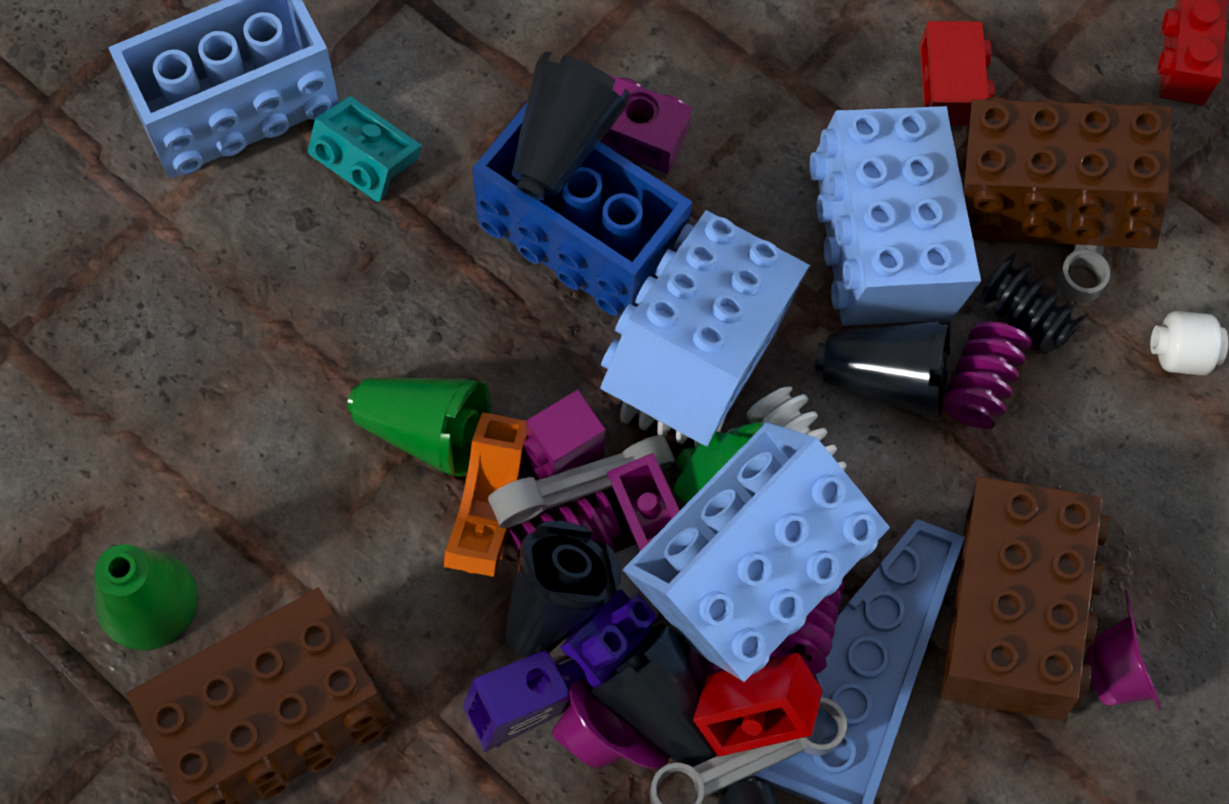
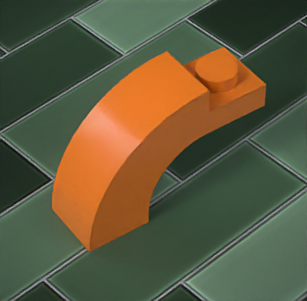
M482 412L472 439L465 488L459 512L445 550L444 567L494 577L499 559L503 558L509 536L508 529L511 527L500 528L488 497L504 485L522 478L524 458L526 456V449L523 443L527 440L526 420Z

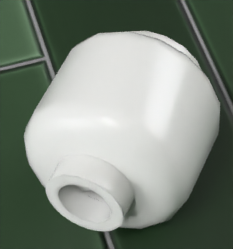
M1173 311L1164 319L1162 326L1156 325L1154 327L1150 348L1152 354H1158L1159 362L1167 372L1208 375L1216 365H1221L1226 358L1228 333L1225 328L1220 327L1219 321L1211 314Z

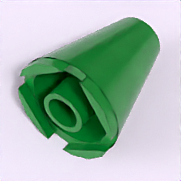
M365 378L360 385H356L352 389L348 398V411L352 413L353 422L357 426L448 476L456 475L462 477L468 473L472 439L482 412L491 414V396L488 386L475 379Z
M127 544L110 547L98 558L94 571L95 613L101 628L112 640L128 649L151 651L170 645L177 640L176 637L187 625L190 626L196 616L199 596L195 579L189 569L179 559L165 552Z

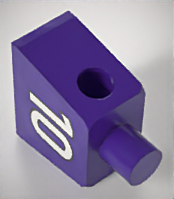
M545 650L473 679L463 708L484 752H487L561 714L570 698L569 690L571 684L579 680L588 681L582 667L573 658H568L555 664L550 653Z

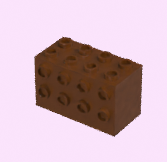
M991 97L985 100L972 99L964 197L973 240L1157 249L1169 191L1172 107L1157 106L1148 102L1134 105L1106 104L1102 101L1059 103L1051 99H1039L1034 102L1008 101L1000 97Z
M977 476L966 514L964 540L961 548L940 699L1064 721L1073 707L1079 708L1081 697H1086L1088 694L1092 670L1091 665L1083 664V658L1086 655L1087 646H1092L1094 643L1097 629V614L1089 613V609L1092 605L1093 596L1100 593L1103 578V564H1097L1095 561L1098 556L1099 546L1105 545L1109 527V516L1101 514L1103 497Z
M319 587L125 693L180 804H250L259 798L261 800L272 799L286 791L290 786L289 781L306 771L316 773L324 770L337 760L336 754L354 744L356 746H364L373 742L384 733V727L392 723L378 692Z

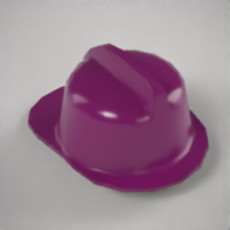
M1124 590L1128 617L1097 635L1093 645L1089 647L1086 661L1092 668L1091 680L1100 701L1105 706L1152 700L1156 709L1160 711L1161 706L1140 654L1128 591Z
M579 680L571 684L569 690L571 704L552 730L554 739L568 751L593 768H603L622 758L647 769H660L668 764L669 757L593 698V695L587 689L589 682Z

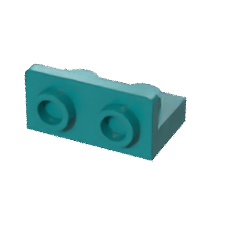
M348 96L315 118L308 153L376 202H380L386 197L390 180L419 159L422 145L353 97Z

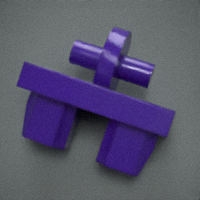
M620 589L615 592L614 596L601 609L582 624L560 648L582 667L587 681L594 688L601 684L653 629L651 624L655 621L656 614L640 595L636 594L629 598Z

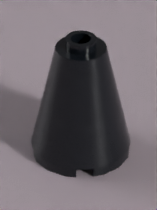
M552 52L541 54L536 63L511 172L512 176L519 181L516 188L537 200H544L546 195H558L626 110L630 102V93L626 89L621 97L612 90L616 80L588 63L567 55H563L560 63L549 61Z
M935 321L829 334L827 342L819 343L817 346L815 370L823 372V380L826 383L926 418L938 419V416L941 415L942 400L945 396L948 371H946L947 356H950L951 324Z
M546 521L539 524L535 531L527 534L520 545L505 628V638L508 645L517 654L525 658L545 650L551 653L614 596L621 582V566L614 551L607 543L602 549L596 542L590 539L593 532L584 526L567 521Z
M660 624L654 627L601 684L594 688L590 683L588 684L587 689L596 701L674 762L694 767L718 756L693 721L703 689L675 631L668 624L666 626L665 624Z

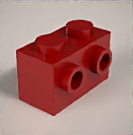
M1178 0L1173 9L1167 8L1161 25V35L1165 36L1164 47L1160 53L1157 65V74L1161 75L1159 98L1204 106L1222 78L1228 0Z
M927 21L919 45L923 106H947L950 125H969L972 99L985 100L995 97L994 81L987 80L986 68L989 67L991 62L990 40H984L983 22Z
M794 653L770 659L760 671L750 675L745 682L727 671L707 675L693 721L718 757L812 736L823 690L800 654Z

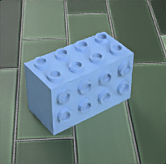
M221 0L108 47L131 102L168 179L177 175L191 174L200 169L203 164L221 156L238 154L247 145L263 138L280 136L289 127L308 119H315L339 103L328 49L302 0Z
M947 106L835 111L827 129L822 130L820 144L816 152L811 153L809 166L812 180H818L820 194L817 198V217L820 223H825L827 237L824 241V259L826 265L832 266L834 281L831 286V301L833 308L840 311L842 326L952 320L981 282Z
M706 210L695 226L690 223L684 226L674 246L677 252L671 249L666 251L655 272L658 278L655 279L649 276L646 279L635 301L639 305L635 307L629 304L621 315L615 331L621 334L620 341L617 339L613 340L601 362V366L608 370L600 389L707 447L775 336L810 265L777 248L771 242L762 240L737 227L728 219L719 217Z
M766 422L627 564L623 571L698 655L745 682L750 675L757 673L767 664L770 654L787 636L794 634L804 625L806 616L824 597L831 595L839 588L842 578L860 559L867 557L875 550L878 540L890 527L817 437Z

